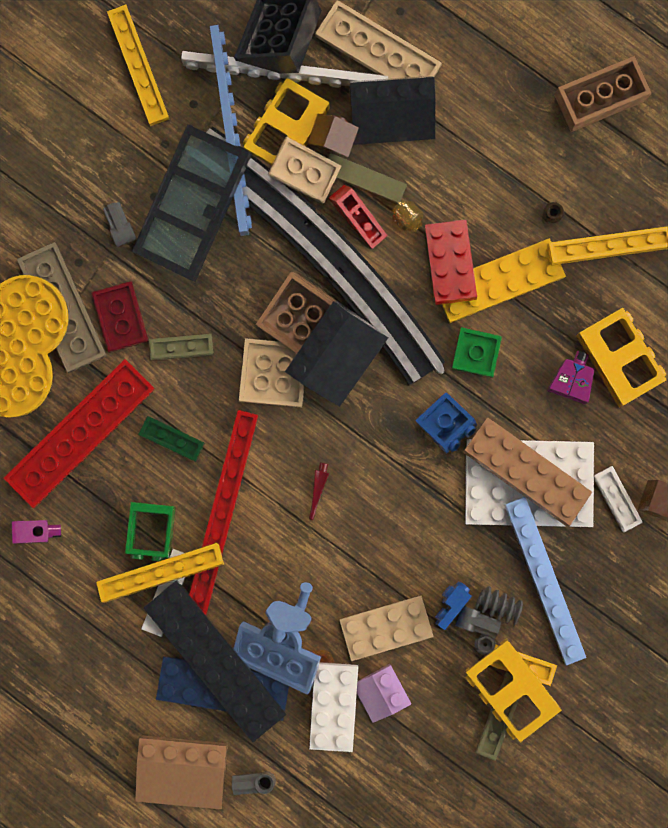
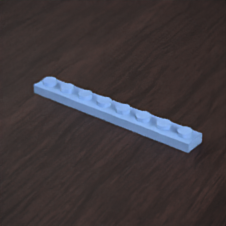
M526 497L504 504L565 665L586 658Z

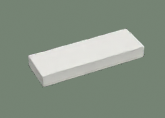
M613 466L594 475V480L622 532H626L643 523Z

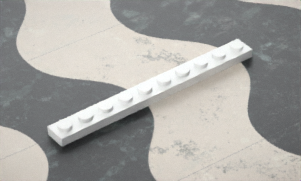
M182 51L181 60L186 68L191 70L204 68L209 72H216L214 55ZM228 57L229 65H225L226 71L232 75L245 73L250 77L268 76L272 80L288 78L294 82H300V80L309 81L313 85L326 83L332 87L349 86V81L388 79V76L309 66H301L299 73L279 74L235 61L234 57Z

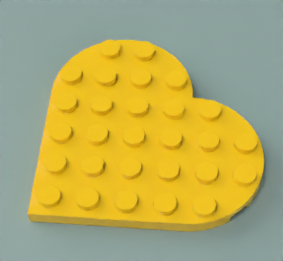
M19 275L0 283L1 417L13 418L27 415L44 402L50 391L53 377L52 365L47 354L60 344L68 326V309L61 292L50 282L36 276Z

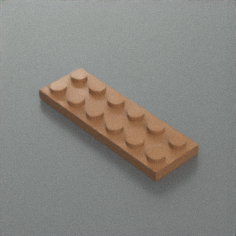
M488 417L463 451L464 454L566 527L572 524L592 494L591 490Z

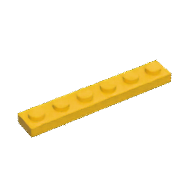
M127 5L107 11L150 126L169 120Z
M668 226L551 242L547 244L551 265L668 249Z
M215 543L97 581L96 583L101 602L106 603L224 565L219 544Z

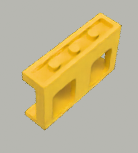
M288 78L285 79L284 83H279L275 90L276 96L273 100L270 99L264 108L266 112L262 117L259 116L257 118L253 133L251 135L248 134L243 141L244 150L271 166L276 155H272L255 145L267 124L306 147L317 114L326 115L329 110L328 101ZM288 90L309 101L308 107L299 120H294L277 110Z
M624 308L576 335L619 408L666 381L665 370L661 365H657L654 360V352L650 347H646L643 342L644 336L642 332L634 327L631 314L628 311L625 312ZM620 320L632 342L612 352L601 337L600 331ZM641 356L654 378L637 388H633L622 372V367Z
M507 638L475 665L466 669L468 675L465 678L472 687H478L481 691L478 695L486 705L488 703L492 705L495 709L492 713L499 722L502 720L508 726L505 730L513 740L517 738L519 742H522L562 711ZM496 660H501L513 675V680L496 694L490 695L477 678V675ZM523 695H528L540 710V715L523 729L517 730L504 713V710Z

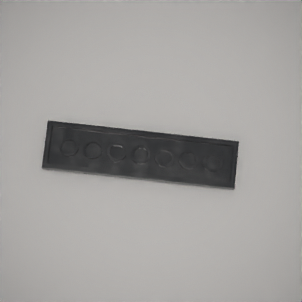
M178 580L173 582L144 607V610L252 743L287 714Z

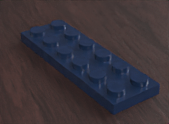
M163 657L156 700L226 711L185 659ZM252 671L285 711L289 686L260 672Z

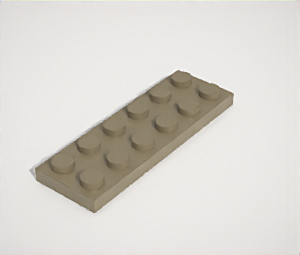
M54 242L18 258L17 261L24 275L36 276L50 282L61 292L68 309V326L62 341L56 348L66 371L71 373L106 357V352L57 243Z

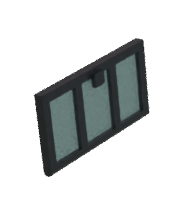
M187 124L132 252L196 282L252 153Z

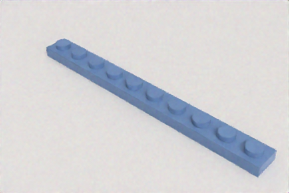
M218 25L210 26L226 142L240 146L239 134H235L234 126H237L236 113H232L231 106L235 105L233 92L229 93L228 85H232L230 72L226 73L225 65H229L227 52H223L222 45L226 44L225 34L220 32ZM228 152L230 171L232 173L238 156ZM244 174L234 194L241 236L249 235V228H252L251 216L246 215L249 201L248 196L243 194V187H246Z

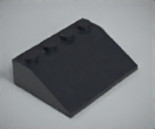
M256 0L234 56L235 61L279 74L299 73L322 11L317 0Z
M434 76L349 81L352 124L359 127L353 145L435 139L436 98Z
M333 301L285 372L304 386L340 407L389 337L340 302Z

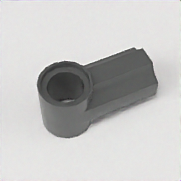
M120 202L111 203L103 208L111 227L110 232L117 247L136 240L130 222L127 221Z
M464 606L459 613L455 626L471 632L476 631L490 638H496L501 621Z
M269 771L232 775L233 795L267 794L273 790L276 784L274 774ZM262 777L269 778L271 786L264 788L260 784V779Z

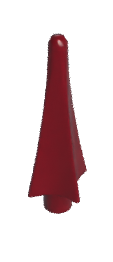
M320 462L319 470H315L310 520H313L315 517L319 499L330 474L327 472L328 464Z

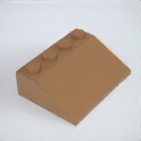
M290 272L256 325L295 353H298L332 302L336 300L296 272Z
M142 735L139 738L135 802L222 809L228 743Z

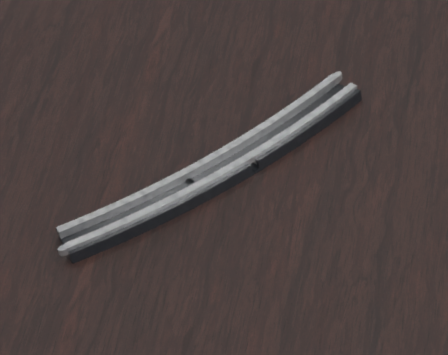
M213 126L206 132L226 141L225 134ZM205 141L201 143L198 149L187 146L186 151L190 156L188 159L189 163L225 188L231 175L228 152ZM251 155L244 171L246 187H243V194L248 196L249 208L285 238L326 279L355 314L389 337L382 348L409 386L434 370L439 374H443L444 359L412 314L369 262L295 189L268 176L270 168Z

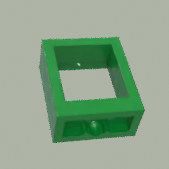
M131 502L125 553L131 554L130 558L143 559L144 555L152 556L153 561L165 560V557L170 558L176 507ZM138 512L168 515L164 552L134 549Z

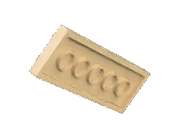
M338 0L315 33V37L378 75L388 76V79L419 76L435 77L442 66L440 61Z

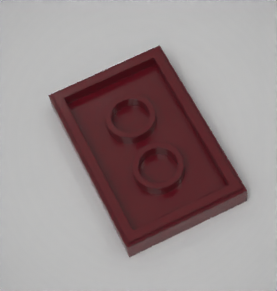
M132 281L91 292L108 353L149 342Z

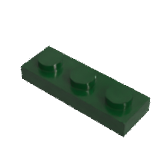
M150 416L146 417L138 434L194 462H197L205 445L204 442Z

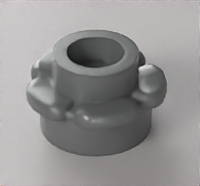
M482 634L475 640V647H477V652L481 655L489 654L493 651L496 644L494 638Z

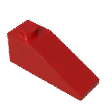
M343 185L328 198L340 215L371 249L387 237V234L351 187Z

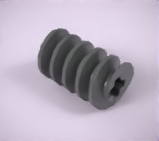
M487 586L481 591L474 607L476 610L481 605L482 613L490 609L491 617L497 612L498 620L506 616L505 623L508 624L511 620H514V627L521 615L523 601L519 600L515 604V597L512 596L507 600L506 593L499 597V590L497 589L491 594V587Z

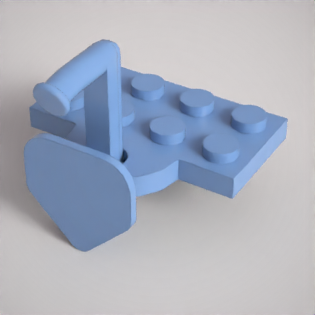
M304 582L300 585L301 592L295 607L281 601H275L270 604L266 610V616L270 622L262 630L243 621L239 626L234 650L249 668L308 695L311 691L321 656L302 648V639L298 632L306 630L311 622V616L305 612L313 587L310 583Z

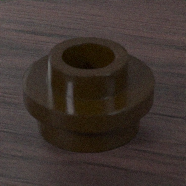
M551 202L545 206L543 216L548 222L557 223L563 218L564 209L559 203ZM555 210L557 215L551 216L550 211Z

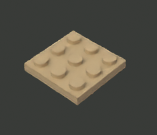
M245 338L239 402L302 408L304 385L285 372L297 353L278 341Z

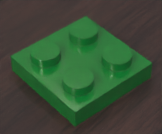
M461 327L452 369L493 378L502 336Z

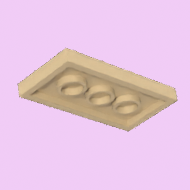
M421 595L339 619L351 661L434 637Z

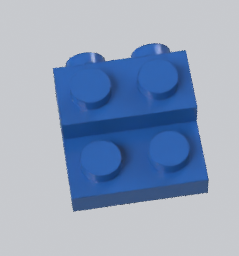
M447 392L415 420L446 454L449 451H456L461 445L460 441L465 436L467 438L471 437L475 433V427L477 426L475 419Z
M458 581L454 586L449 585L442 594L444 597L442 602L448 607L446 609L441 608L437 613L435 624L443 630L449 626L472 597L468 593L470 589L462 582Z

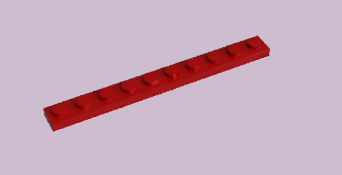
M240 410L237 411L202 548L215 543L219 544L221 555H223L259 415ZM219 566L196 573L189 595L206 615Z

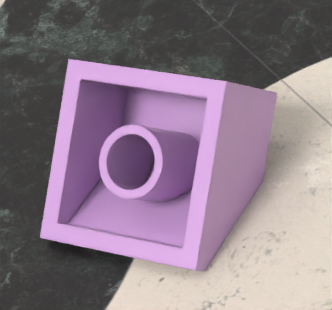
M390 664L357 681V694L372 722L393 715L411 705Z

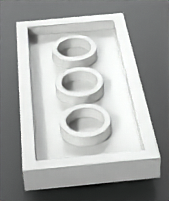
M319 662L313 687L310 749L353 752L358 665Z

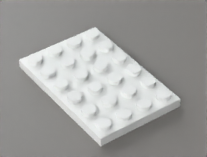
M472 439L466 440V447ZM522 441L592 491V494L569 527H593L594 442ZM466 455L465 524L512 525L504 504L524 496ZM526 498L536 526H565Z

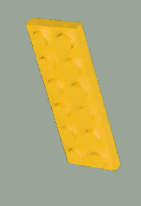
M550 238L473 268L477 300L441 304L449 324L565 278L566 275L561 264L551 265L547 249V244L551 243Z

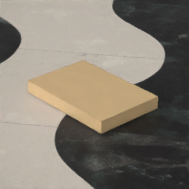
M285 137L267 175L323 204L339 173L341 165Z

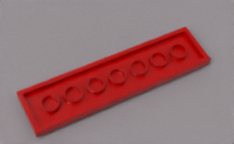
M124 359L4 479L35 509L155 388Z

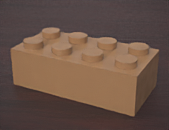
M635 56L558 87L554 96L570 131L573 132L647 101L651 91Z

